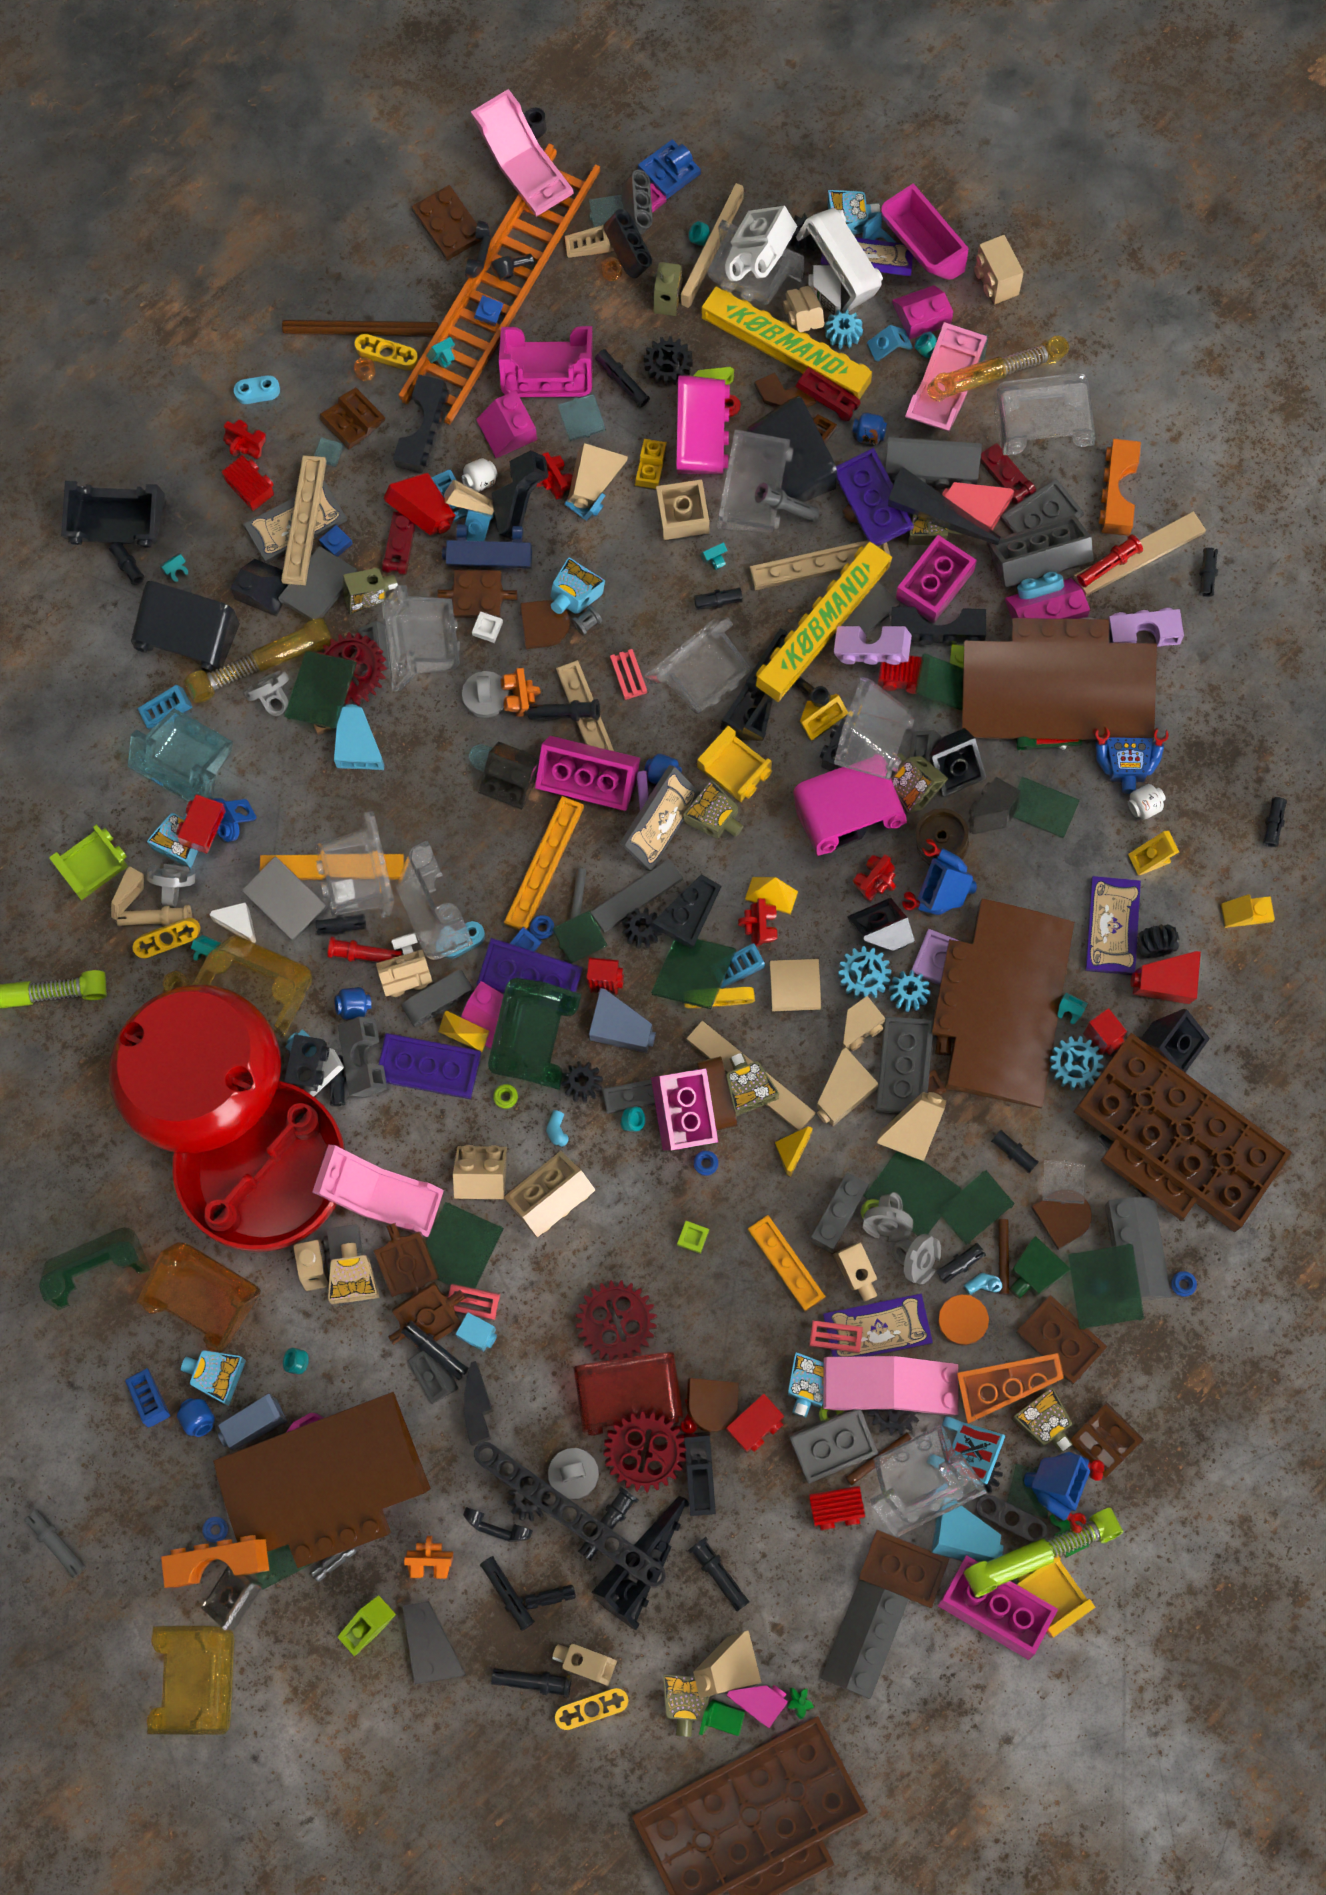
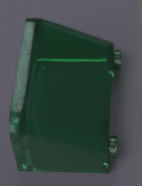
M521 978L511 979L504 991L488 1060V1067L491 1073L560 1090L563 1073L560 1066L550 1063L561 1016L569 1017L576 1013L582 994L546 982Z
M119 1228L46 1261L42 1268L39 1283L44 1302L58 1311L70 1306L68 1302L69 1295L77 1289L73 1278L110 1261H113L114 1264L123 1269L131 1267L139 1275L151 1270L136 1233L130 1228Z

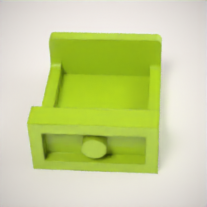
M97 824L93 826L95 831L67 852L61 856L56 852L49 857L81 901L128 867L124 861L127 858L126 854L119 845L114 848L110 842L113 840V837L106 828L101 830Z

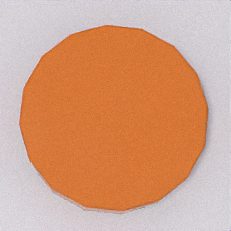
M963 1294L951 1297L946 1301L939 1312L938 1318L941 1333L952 1343L964 1346L974 1344L984 1336L989 1323L987 1309L982 1302L971 1295Z

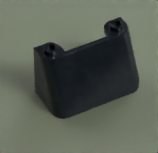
M801 396L789 399L748 426V430L745 433L746 439L750 446L754 445L755 448L760 449L776 481V490L782 489L789 497L805 502L836 489L837 469Z
M65 481L61 536L68 540L69 544L82 545V542L137 544L138 547L151 548L152 544H156L165 493L157 484H146V489L144 490L142 487H137V489L93 488L92 485L86 484V487L77 486V481Z
M147 581L143 589L131 643L134 649L146 653L156 647L194 659L199 665V669L204 672L212 673V671L216 672L217 669L220 673V668L224 665L240 623L234 609L225 603L158 582Z

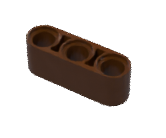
M722 1057L698 1061V1070H707L716 1131L737 1126Z

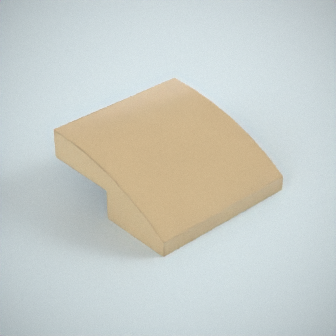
M819 959L770 961L772 1011L821 1010Z

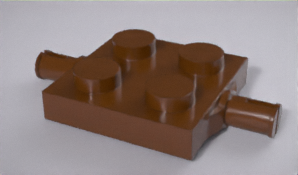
M454 570L452 590L438 589L437 595L438 599H452L454 618H478L480 612L500 618L503 599L517 600V590H503L501 571Z
M396 1223L386 1226L391 1241L385 1246L374 1250V1253L392 1297L410 1292L414 1295L422 1290L421 1288L428 1282L440 1278L421 1231L410 1236H400Z
M433 1282L394 1307L392 1312L399 1321L400 1329L388 1336L392 1344L395 1345L406 1337L401 1333V1330L404 1326H408L407 1323L410 1320L426 1334L430 1333L433 1335V1340L435 1341L458 1328L462 1321L455 1313L454 1305L466 1299L464 1293L459 1290L450 1297H447L440 1291L436 1283Z

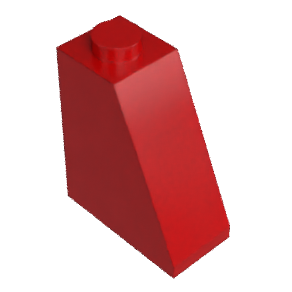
M428 473L389 484L383 498L386 503L429 535L447 532L455 518L454 512L445 503V498Z
M1194 951L1142 965L1131 976L1130 984L1133 987V995L1190 1004L1197 999L1201 952Z

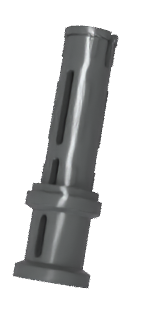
M763 482L755 491V501L757 503H766L774 510L784 509L812 522L818 518L819 509L817 507L789 497L782 489L775 490L769 484Z

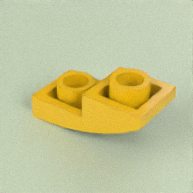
M644 439L635 486L653 489L659 486L667 442Z

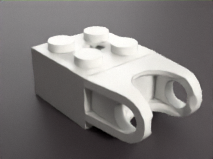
M785 206L747 212L730 242L732 249L725 264L726 275L730 281L742 279L749 271H752L756 278H763L769 274L782 256L797 228L796 223ZM733 264H734L735 267H736V273H735V275L733 274V271H732V266H733Z

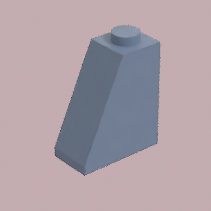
M600 988L589 1033L590 1040L647 1053L648 1047H653L656 1032H652V1024L606 989Z
M267 1394L219 1424L221 1432L218 1433V1436L224 1447L228 1446L230 1449L235 1450L288 1421L278 1400L271 1394Z

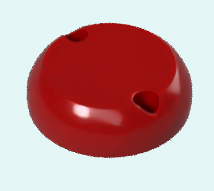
M194 984L181 986L153 997L138 1008L126 1021L118 1034L110 1056L108 1070L109 1086L115 1106L124 1121L144 1140L156 1147L172 1152H205L233 1142L251 1129L263 1116L277 1090L281 1070V1057L277 1038L269 1022L258 1008L243 996L232 990L214 985Z
M279 1081L269 1107L258 1122L245 1134L229 1144L210 1151L199 1153L174 1152L172 1170L174 1187L178 1199L191 1221L214 1241L227 1247L249 1252H270L284 1249L297 1244L317 1231L334 1211L337 1204L313 1193V1189L328 1145H335L346 1151L345 1143L335 1119L323 1104L305 1090ZM305 1113L304 1116L296 1124L295 1119L300 1114ZM221 1208H224V1210L214 1220L215 1213Z

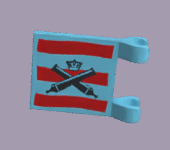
M946 1416L942 1425L950 1431L957 1432L948 1458L946 1460L931 1454L927 1463L938 1470L988 1484L1005 1435Z

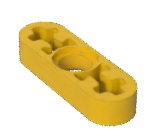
M361 334L355 340L357 354L373 361L406 371L413 370L419 361L415 349L369 334ZM366 342L369 343V346L362 349L361 345H365ZM384 348L393 350V353L388 357L380 354ZM408 355L412 357V360L409 359L407 362H404V358H407Z
M185 918L140 935L133 943V951L140 958H149L191 942L199 935L200 924L194 918ZM186 924L189 928H194L191 935L189 932L178 935V932L182 931ZM161 933H170L173 937V942L170 944L163 943L160 939ZM155 939V944L151 945L148 951L145 948H140L142 941L144 944H149Z
M752 987L699 990L684 993V1006L686 1008L743 1005L755 1002L754 988Z
M615 1688L562 1706L555 1714L556 1724L561 1729L571 1730L620 1713L628 1706V1696L625 1691ZM614 1693L624 1697L620 1708H616L615 1705L607 1706L609 1712L604 1714V1706L599 1699L600 1697L605 1696V1702L612 1700V1694ZM590 1701L596 1702L600 1708L598 1715L595 1717L587 1716L584 1711L585 1705ZM580 1705V1713L584 1721L579 1722V1717L571 1719V1725L567 1726L566 1722L560 1721L564 1710L572 1714L577 1712L575 1706Z

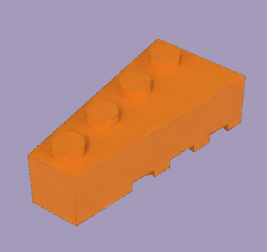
M1059 1353L957 1373L968 1424L1064 1379Z

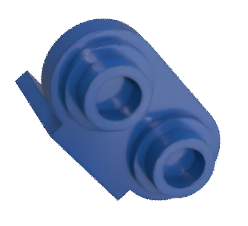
M223 798L212 799L222 803L226 811L217 830L219 837L226 842L235 841L238 838L240 832L239 822L254 821L257 818L247 799L225 801ZM237 806L245 808L248 813L247 816L236 813Z

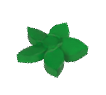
M789 1688L793 1700L787 1703V1707L795 1709L797 1717L803 1719L806 1710L814 1708L811 1701L805 1700L808 1688L801 1690L799 1693L796 1689Z

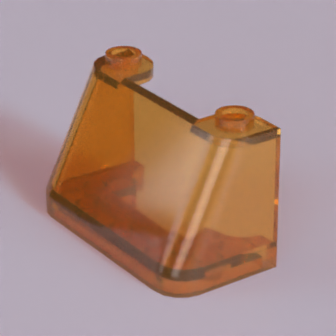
M178 1242L160 1252L138 1297L137 1303L142 1305L144 1310L152 1314L167 1310L205 1334L203 1341L206 1347L213 1352L221 1353L227 1348L252 1309L261 1290L252 1282L193 1246Z

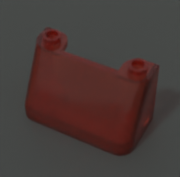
M674 1352L595 1362L573 1367L583 1433L588 1432V1436L603 1434V1429L613 1426L614 1421L622 1424L621 1415L630 1419L632 1410L636 1416H639L641 1408H644L646 1415H649L651 1410L654 1409L655 1417H658L663 1412L665 1416L664 1421L666 1422L672 1418L673 1424L679 1423V1418H683Z

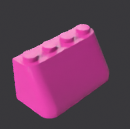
M914 183L883 203L881 209L882 219L927 272L947 280L954 279L965 272L969 248Z
M678 376L677 474H723L724 468H728V454H724V445H729V431H724V422H729V408H725V399L730 397V385H725V380Z

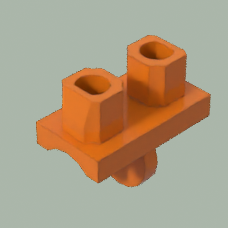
M517 668L514 673L503 675L500 680L502 690H513L514 695L505 696L503 702L504 710L516 712V717L524 716V711L529 709V704H534L535 697L541 694L540 688L533 686L532 680L525 681L524 668Z
M427 1535L426 1543H416V1550H407L404 1565H408L409 1577L422 1578L424 1577V1566H434V1578L446 1579L453 1562L454 1551H442V1543H433V1536Z

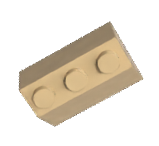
M560 1151L505 1195L504 1199L525 1225L539 1237L542 1233L547 1232L558 1220L568 1215L580 1202L585 1201L595 1189L582 1170Z

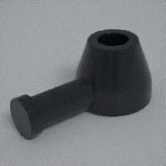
M531 253L517 258L505 256L494 260L491 263V267L500 281H506L514 277L515 267L533 265L534 260Z

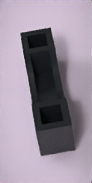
M418 374L412 397L415 404L424 411V420L421 427L414 434L399 438L393 461L398 468L423 473L424 466L428 467L430 462V446H434L436 442L437 432L435 430L437 424H441L443 418V411L441 409L443 403L448 401L449 390L444 380Z
M892 607L890 626H905L912 635L911 642L920 643L921 645L943 643L946 646H952L957 643L964 644V641H985L986 609L963 608L960 615L953 622L946 625H934L922 619L916 607Z

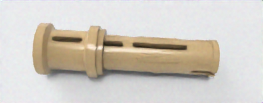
M185 905L182 908L164 906L161 910L124 911L119 917L126 919L116 920L118 926L162 924L166 926L185 918H192V910L190 905Z

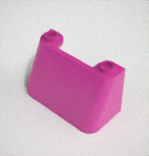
M592 326L574 328L570 333V342H525V336L521 329L501 327L499 370L501 390L505 395L516 390L519 397H582L591 392L593 360Z
M871 756L803 781L793 791L797 816L817 856L833 852L839 843V836L882 821L886 828L895 829L907 823L905 812L887 767L880 756Z

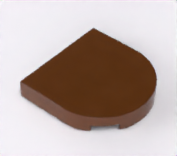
M551 600L521 603L526 649L550 647L559 644L570 630V619L566 609L561 614L554 612L551 608V603L553 602Z
M1058 1191L1031 1207L1058 1250L1081 1237L1088 1230L1092 1220L1089 1203L1082 1195L1074 1191Z
M697 1378L688 1379L687 1412L698 1428L706 1432H718L727 1428L735 1420L738 1411L739 1383Z

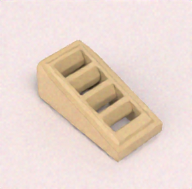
M604 225L565 236L568 258L614 251L604 231ZM583 240H586V246H583ZM574 241H577L578 248L574 249Z
M456 480L451 482L444 493L445 503L489 515H492L494 512L491 499Z
M132 867L127 868L111 903V918L116 920L143 891V873Z

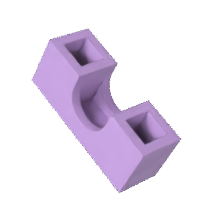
M1163 608L1156 612L1141 610L1135 614L1115 613L1109 616L1110 643H1136V633L1146 630L1155 636L1157 647L1181 644L1184 632L1180 609Z
M837 626L834 654L844 664L864 662L873 665L877 664V662H887L897 665L900 662H908L912 635L905 626H882V634L879 640L873 644H865L866 634L860 626Z

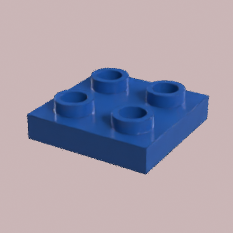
M673 139L638 164V170L644 171L649 176L650 182L662 192L666 199L701 174V169L693 161V157L687 147L683 144L678 146Z

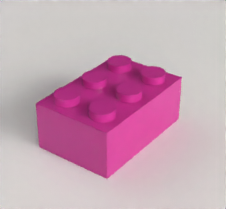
M937 535L897 587L896 599L908 607H916L918 614L934 624L973 574L977 560Z

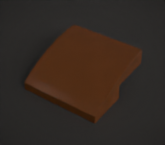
M356 387L338 397V403L320 413L319 418L348 450L364 440L385 421L383 414Z
M1108 1403L1070 1439L1072 1445L1085 1458L1089 1459L1090 1463L1095 1460H1100L1104 1463L1105 1467L1102 1473L1105 1478L1144 1440Z

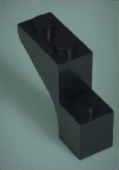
M531 450L509 461L510 475L513 482L492 492L498 534L513 540V526L523 525L531 492L541 481L549 477L545 456Z

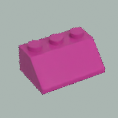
M1072 578L1063 580L1064 587L1061 590L1040 597L1021 599L1016 594L1005 598L1012 620L1013 618L1079 619L1088 617L1090 608L1083 589Z
M706 1069L651 1077L663 1150H676L718 1142Z

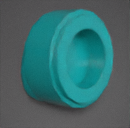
M700 221L695 222L689 230L690 242L705 246L711 234L709 226Z
M925 332L916 340L914 347L925 358H930L937 338L932 332Z
M640 1107L626 1108L621 1117V1128L626 1131H640L645 1124L643 1110Z
M294 1347L286 1351L283 1357V1368L286 1372L302 1374L307 1369L309 1357L306 1351Z

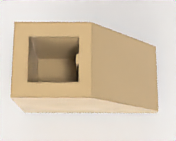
M868 996L848 1009L842 1049L846 1047L848 1050L855 1051L863 1045V1039L869 1035L874 1037L884 1029L885 1017Z

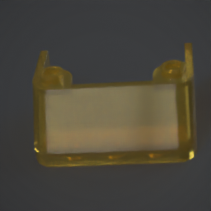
M239 936L227 938L208 954L193 985H210L215 974L226 972L232 962L275 980L272 986V995L275 1000L284 1004L274 1027L279 1035L284 1037L312 983L310 970L298 962Z

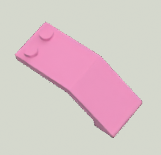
M509 89L471 111V115L500 170L536 217L574 194L573 188L538 144L522 113L520 103Z
M944 322L923 380L916 394L911 399L905 417L949 432L964 403L987 341V336Z
M328 1145L313 1189V1193L361 1216L388 1225L396 1223L397 1228L412 1233L421 1231L424 1237H429L444 1190L428 1182L417 1181L381 1169L335 1145Z
M897 1356L825 1357L823 1409L839 1411L895 1409L956 1416L958 1415V1364Z

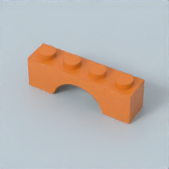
M1113 439L1111 447L1106 448L1105 461H1109L1108 468H1104L1103 482H1107L1106 489H1102L1101 503H1105L1104 510H1100L1099 524H1103L1102 533L1129 536L1131 533L1135 505L1128 502L1122 496L1118 483L1125 476L1136 473L1140 458L1141 442Z
M256 1535L240 1537V1542L233 1543L232 1539L217 1541V1546L209 1548V1544L193 1546L194 1551L186 1552V1548L170 1550L171 1555L161 1557L165 1588L200 1583L203 1571L216 1559L224 1561L231 1568L234 1575H249L269 1571L266 1539L256 1540Z

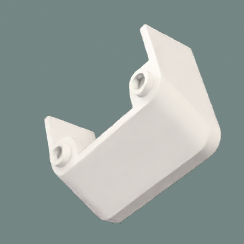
M831 208L806 219L796 238L799 241L809 234L812 235L851 298L842 309L843 313L847 309L850 311L872 298L882 285V274L877 268L873 267L846 224L843 212Z

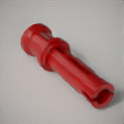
M1131 534L1125 542L1119 546H1113L1110 550L1111 553L1077 575L1079 584L1086 588L1118 564L1124 565L1130 557L1136 553H1142L1143 546L1139 539Z
M332 936L328 946V958L333 956L347 958L351 962L355 961V959L382 962L403 955V951L359 945L355 940L350 942L336 940Z

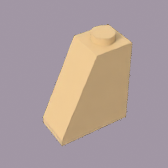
M584 443L577 454L567 502L573 503L578 508H590L626 463L628 456Z
M846 1047L842 1050L817 1103V1109L819 1110L817 1115L824 1123L827 1124L829 1122L832 1126L837 1124L878 1088V1082Z
M922 1092L881 1130L877 1143L924 1161L944 1112L946 1100L939 1094Z
M749 1631L727 1636L695 1669L693 1673L699 1698L761 1683Z

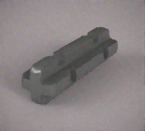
M356 1547L325 1558L320 1566L317 1565L310 1571L313 1578L318 1582L324 1579L328 1572L331 1573L343 1564L347 1557L353 1556L357 1552Z

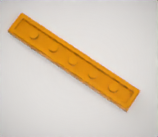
M564 796L561 797L504 921L505 925L519 931L523 927L529 929L584 809V804Z
M404 854L260 855V871L276 856L300 880L404 879Z

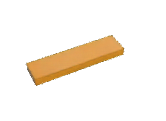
M769 1215L748 1228V1232L804 1312L826 1297Z

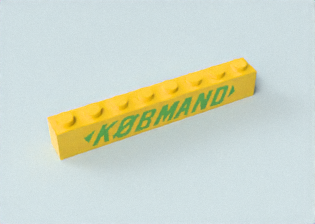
M716 286L702 306V319L802 374L808 367L812 368L856 396L859 400L871 383L872 371L866 365L850 360L844 353H837L827 344L815 341L807 333L793 329L787 322L773 318L765 310L760 311L747 300H740L726 289L722 290Z
M869 542L865 548L861 546L854 555L855 560L843 567L840 572L841 577L837 581L833 580L827 587V594L823 598L821 596L818 597L812 606V612L809 615L805 613L800 619L798 629L795 632L793 630L789 632L784 640L785 644L781 649L777 647L770 656L771 661L767 666L763 664L757 671L756 687L777 702L782 699L837 632V626L843 625L889 569L892 556L872 542Z

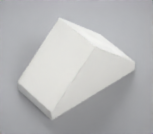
M246 903L213 910L210 913L213 922L251 944H255L256 937L250 910Z

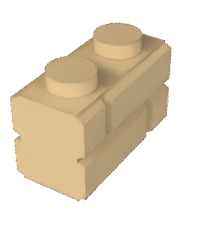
M805 286L799 290H788L785 293L786 300L783 301L785 314H788L790 324L795 325L799 332L824 326L823 309L812 287Z
M423 949L376 963L385 996L398 997L404 994L406 990L412 988L415 990L424 989L429 983H432Z

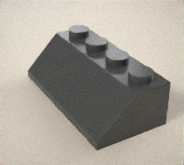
M888 437L885 471L893 485L901 467L907 469L929 486L938 489L951 488L954 482L977 485L982 444Z
M1075 515L1000 538L998 545L987 542L997 575L1005 587L1018 585L1025 579L1040 578L1048 572L1059 573L1064 569L1082 566L1085 563L1094 561L1092 538ZM1027 540L1030 543V550L1027 549L1028 547L1024 541Z
M1142 1197L1108 1200L1105 1204L1121 1304L1171 1298L1155 1201L1151 1198Z
M859 1580L821 1679L871 1699L909 1599Z

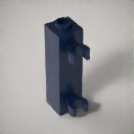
M457 525V540H447V546L442 548V559L446 560L448 566L532 569V544L523 542L522 526H513V542L467 541L468 526Z

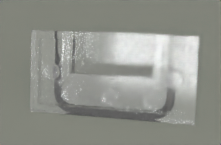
M722 219L718 226L720 248L708 269V276L711 280L728 292L735 291L741 294L745 300H754L764 305H768L788 277L798 282L802 281L805 275L804 256L785 248L782 256L766 277L756 278L754 273L749 271L742 279L730 281L726 275L725 264L732 249L730 242L739 227ZM733 264V266H732V271H733V274L735 275V273H736V267H735V265Z
M397 585L382 603L392 691H401L416 674L453 670L460 664V642L456 636L457 620L454 618L452 599L408 596L407 585Z
M725 617L713 619L643 677L648 684H659L665 681L695 714H699L707 706L712 707L722 699L720 696L726 691L729 693L739 686L738 681L752 669L725 634V631L733 625L729 618Z
M374 811L364 813L360 830L317 844L319 860L316 861L318 875H323L324 883H321L323 897L328 898L331 916L379 907L381 918L391 917L394 898Z
M941 1425L874 1458L881 1494L870 1499L871 1506L896 1538L987 1493L985 1485L961 1453L956 1455L948 1434Z

